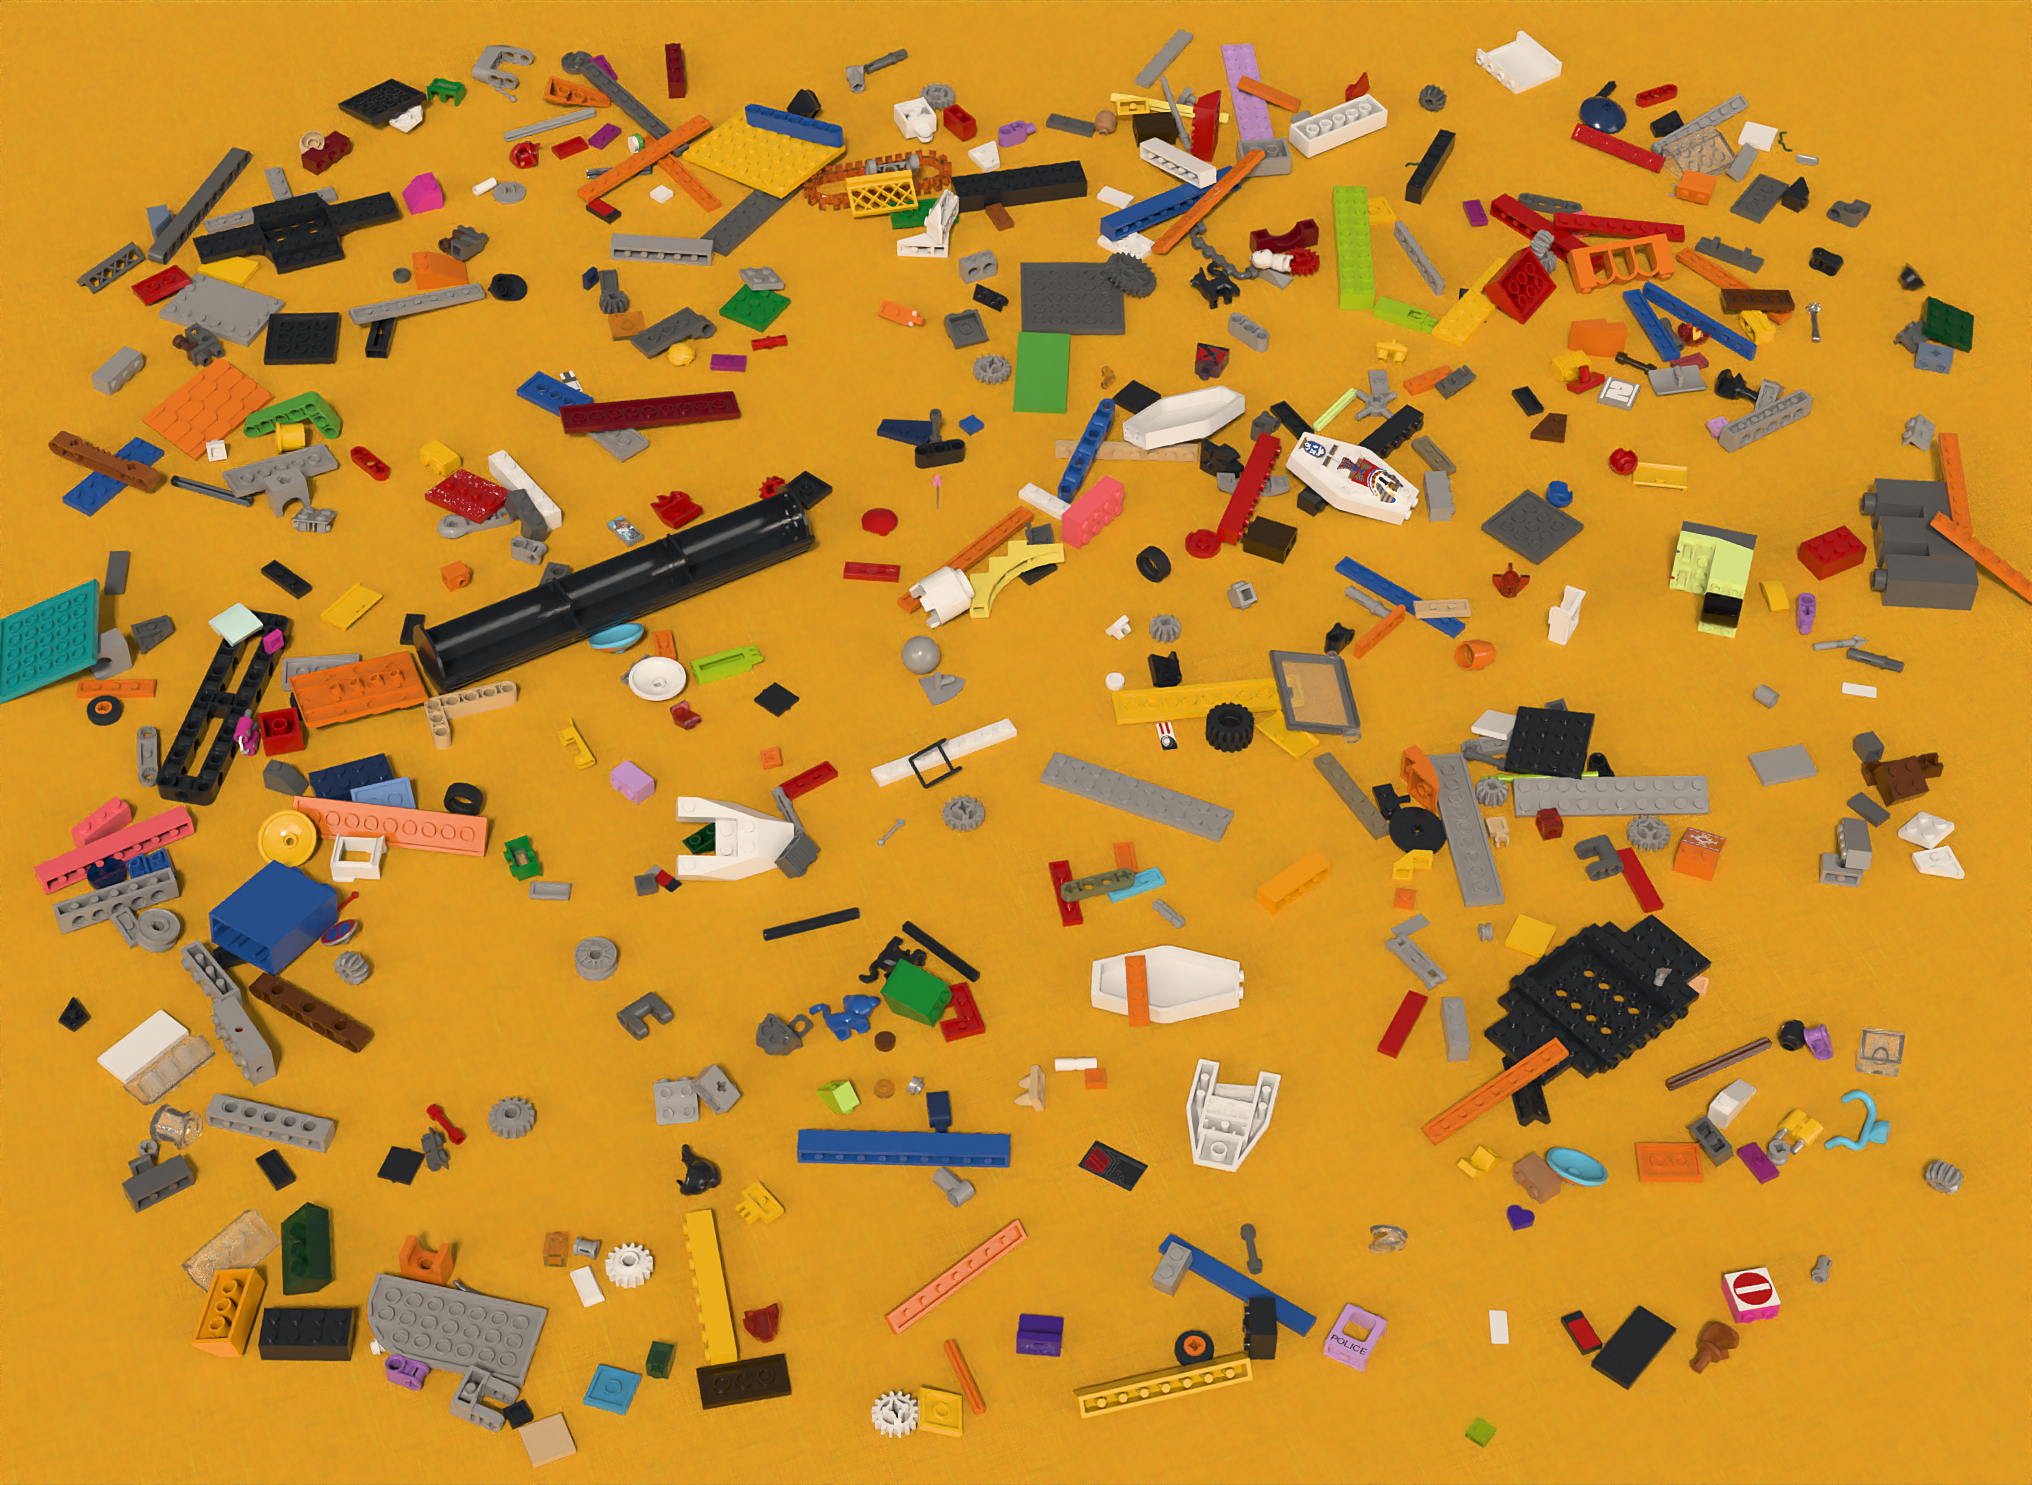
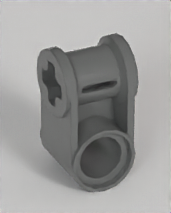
M1263 411L1260 416L1252 421L1250 438L1257 442L1261 432L1268 435L1276 432L1280 427L1281 419L1269 415L1267 411Z

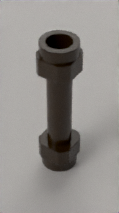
M1619 351L1615 358V361L1621 365L1626 363L1645 371V375H1648L1650 370H1657V367L1649 363L1646 365L1628 357V354Z

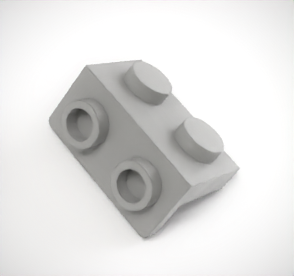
M1918 414L1915 418L1912 417L1907 421L1902 445L1906 446L1912 442L1925 452L1930 447L1935 425L1921 414Z

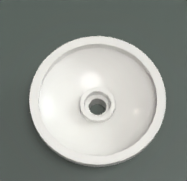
M652 657L642 660L632 668L629 674L631 690L637 696L652 701L666 700L677 695L683 689L686 682L684 668L675 660L666 657Z

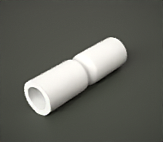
M1096 1057L1077 1059L1055 1058V1071L1097 1068Z

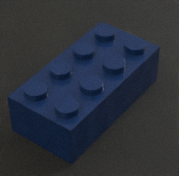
M384 753L308 773L314 797L352 801L351 789L394 780Z

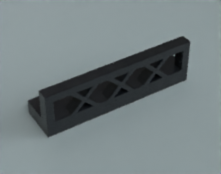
M1507 1055L1502 1058L1505 1071L1517 1064ZM1534 1079L1512 1094L1519 1125L1526 1127L1534 1120L1546 1125L1551 1122L1542 1086L1538 1081Z

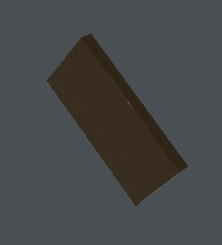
M784 1354L696 1368L703 1410L791 1395Z

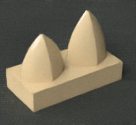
M1039 1065L1030 1066V1074L1026 1075L1018 1083L1019 1086L1029 1090L1014 1100V1103L1018 1105H1033L1036 1111L1045 1109L1046 1076Z

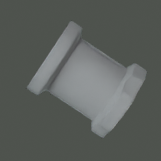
M578 1236L573 1248L574 1256L584 1255L591 1257L592 1260H596L600 1249V1241L591 1242L583 1240L582 1237Z

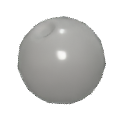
M918 635L910 638L904 644L901 658L909 671L916 674H925L931 672L937 666L940 660V650L933 639Z

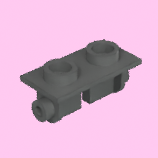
M429 1127L430 1134H424L421 1139L424 1153L428 1154L425 1156L427 1166L432 1172L438 1171L441 1166L448 1170L447 1160H449V1156L443 1147L445 1140L440 1132H436L432 1127Z

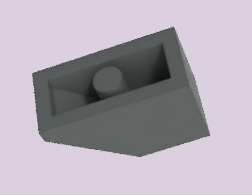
M271 759L262 772L265 788L293 797L295 795H303L309 786V782L289 764Z

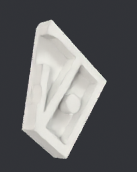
M995 140L968 151V156L985 173L1000 168Z

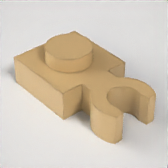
M1505 817L1485 818V826L1489 838L1495 837V847L1499 848V841L1505 842L1506 847L1509 846V828Z

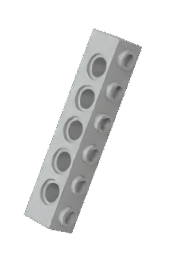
M1800 389L1722 427L1719 444L1731 453L1810 414L1813 398L1803 389Z
M168 867L53 904L52 906L61 934H65L108 920L110 915L126 907H129L132 912L179 897V892L172 870Z
M215 1093L205 1112L208 1126L321 1153L327 1152L336 1134L333 1121L327 1118H317L306 1113H296L288 1109L271 1107L268 1104H258L247 1099L233 1098L229 1095Z

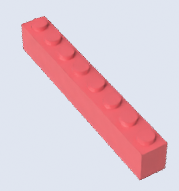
M181 805L33 868L38 883L47 895L126 862L141 853L145 854L195 832L190 816Z

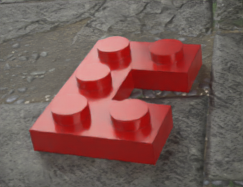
M963 982L949 986L953 995L951 1001L944 1009L953 1007L957 1018L940 1022V1029L946 1043L985 1033V1026L967 983Z

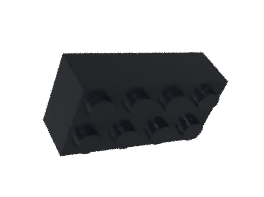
M264 1308L258 1343L261 1359L351 1361L356 1327L353 1309Z

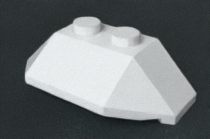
M948 189L944 190L933 208H930L929 215L925 217L924 226L927 227V234L938 244H942L959 212V197Z

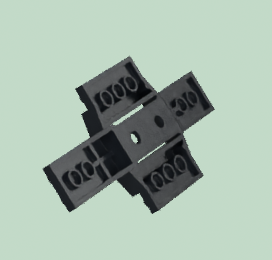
M317 192L251 207L254 216L253 224L193 238V243L201 264L252 252L266 256L274 264L277 274H282L344 259L340 247V237L352 228L398 218L399 212L390 192L331 206L321 197H318Z

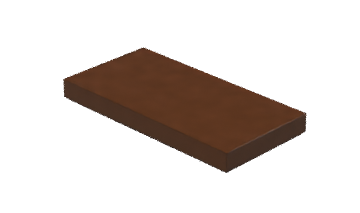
M1721 289V297L1726 310L1794 311L1795 304L1789 290Z

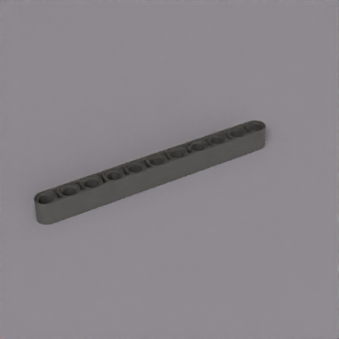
M233 147L150 247L148 251L149 261L163 265L168 264L249 164L251 159L250 151Z

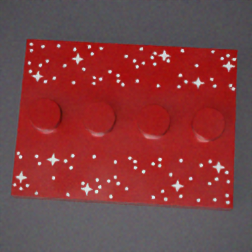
M459 469L426 492L424 496L426 501L480 524L504 507L507 492L511 490L468 471Z

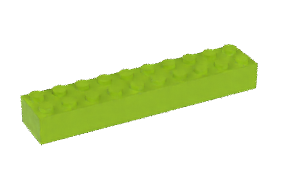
M1333 186L1332 213L1339 310H1373L1375 287L1366 186Z

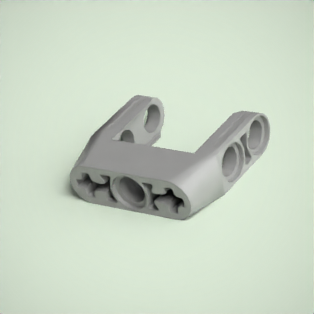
M506 45L487 46L473 67L472 77L487 85L494 86L498 84L501 88L514 89L518 84L517 77L510 72L497 69L502 62L523 66L530 65L534 55L529 50ZM507 52L512 53L514 57H510ZM522 55L527 56L529 60H525ZM493 76H497L499 81L495 80ZM507 79L513 80L514 84L510 83Z
M908 155L905 162L876 165V159L867 160L865 175L880 174L881 171L886 173V170H891L892 172L903 171L906 168V170H911L913 177L919 169L918 155Z

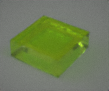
M1477 1417L1466 1431L1465 1437L1484 1448L1496 1433V1428Z

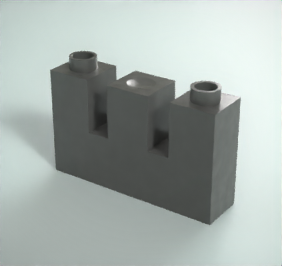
M1875 478L1872 492L1863 493L1861 511L1862 514H1870L1872 529H1877L1874 538V549L1877 567H1882V569H1873L1871 586L1872 590L1880 591L1882 606L1971 611L1979 585L1975 559L1930 525L1931 520L1938 511L1950 518L1945 482Z

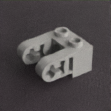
M470 1365L451 1400L449 1414L488 1430L498 1432L505 1422L504 1416L480 1405V1402L485 1395L512 1405L519 1395V1390L509 1383L490 1376L491 1373Z

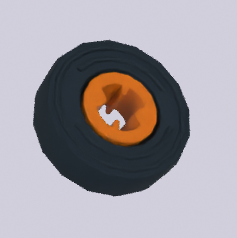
M110 695L96 697L87 705L89 720L98 726L111 725L118 721L122 714L119 700Z

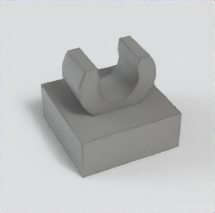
M1187 86L1180 95L1177 104L1193 106L1197 99L1195 96L1190 95L1193 89Z

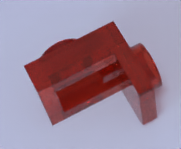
M685 700L670 707L675 725L685 730L692 729L696 724L702 722L699 714L690 711L688 702Z

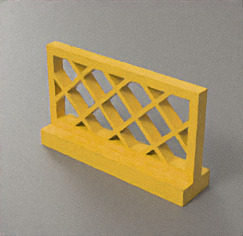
M911 170L846 178L845 189L848 194L853 217L918 209ZM902 185H909L910 189L906 192L900 187ZM891 187L894 191L889 194L884 189ZM875 189L878 192L875 196H872L868 191ZM858 191L861 195L859 198H856L851 192ZM897 191L904 195L901 200L894 197ZM880 194L888 197L885 202L877 199ZM864 196L871 199L868 205L861 201ZM908 197L913 200L914 204L907 205L903 201ZM890 200L898 203L894 207L887 205ZM874 201L881 205L879 209L871 207ZM857 204H860L865 208L863 211H855V207Z

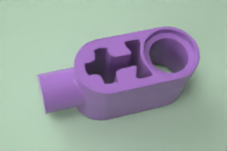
M1016 121L999 127V146L1007 148L1025 142L1027 134L1036 131L1035 125L1033 123L1026 124L1024 121Z
M1802 593L1799 595L1796 607V626L1802 634H1809L1816 614V598L1811 593Z

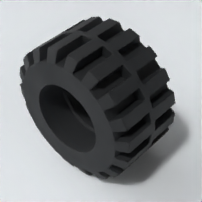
M1225 702L1222 705H1216L1214 708H1211L1207 714L1205 732L1209 745L1225 753L1226 751L1234 753V751H1242V748L1246 749L1253 739L1254 717H1252V712L1248 711V708L1242 707L1241 704L1236 705L1232 702L1230 704Z

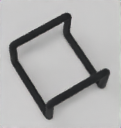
M946 738L917 752L908 759L925 789L962 769V766L954 769L942 749L941 744L946 742ZM938 747L950 771L926 784L913 759Z

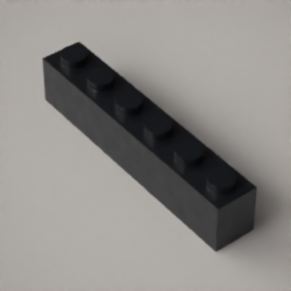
M1440 129L1407 183L1405 201L1421 205L1454 149L1456 133Z

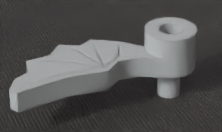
M1657 968L1654 984L1662 986L1666 976L1671 973L1672 969Z

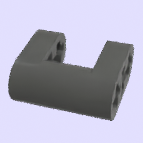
M1600 835L1581 841L1574 847V851L1579 859H1588L1597 855L1601 859L1591 863L1586 868V873L1592 881L1617 875L1624 869V864L1607 835Z
M653 992L647 993L616 1014L620 1024L638 1041L648 1035L646 1026L640 1020L643 1017L651 1014L662 1025L673 1019L669 1008Z

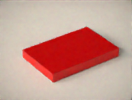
M173 265L131 286V289L146 306L191 284V281L177 265Z

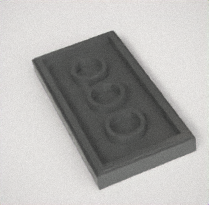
M1760 173L1734 203L1730 212L1760 224L1783 197L1784 191L1789 188V184Z

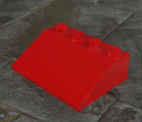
M1529 246L1515 252L1482 289L1492 303L1520 324H1524L1557 286Z

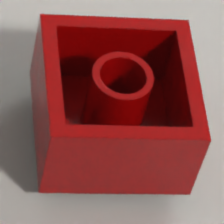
M296 707L258 713L266 757L304 750Z

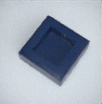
M592 266L582 275L583 289L590 290L599 282L597 268Z

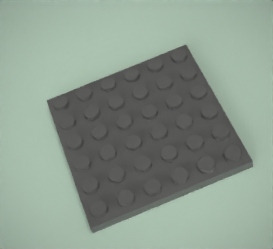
M1020 262L1022 332L1125 335L1123 290H1120V286H1115V282L1110 281L1112 277L1107 276L1108 272L1105 271L1107 268L1105 267L1106 263Z

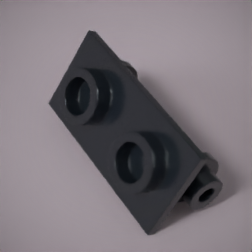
M978 283L976 284L973 300L999 312L1002 311L1003 306L1008 305L1009 300L1004 295Z

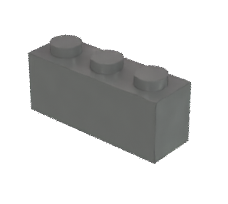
M181 1154L135 1177L129 1178L122 1183L125 1197L134 1211L138 1213L194 1185L195 1182L192 1171Z

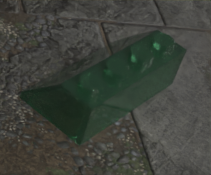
M310 1202L305 1203L281 1223L283 1295L286 1296L318 1292L332 1281L329 1213L327 1209Z

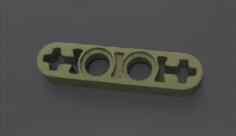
M1122 868L1069 881L1061 886L1060 895L1064 901L1073 902L1126 889L1134 885L1135 873L1129 868ZM1104 880H1109L1112 882V884L1104 885L1102 882ZM1085 885H1091L1094 888L1091 890H1086L1083 887Z

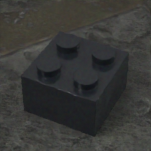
M1249 1298L1248 1306H1244L1242 1331L1245 1332V1337L1243 1339L1244 1351H1248L1250 1360H1275L1277 1344L1275 1298Z

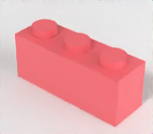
M117 796L112 798L71 829L74 845L80 848L122 830L133 821L129 805Z

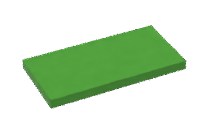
M1018 332L1013 412L1066 414L1070 334Z

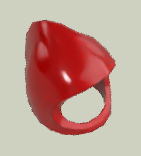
M531 141L518 143L510 151V162L521 169L532 167L538 163L536 147H539L541 144H533Z

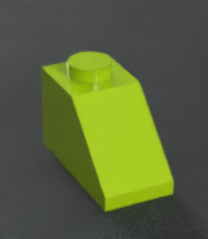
M831 1080L815 1090L816 1094L834 1113L846 1115L855 1109L854 1106L860 1103L849 1081Z

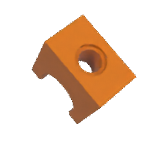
M408 1235L398 1256L402 1278L446 1287L454 1270L450 1244L442 1243L438 1253H431L419 1246L416 1236Z

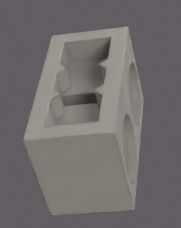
M990 250L959 259V275L965 284L997 274V259Z

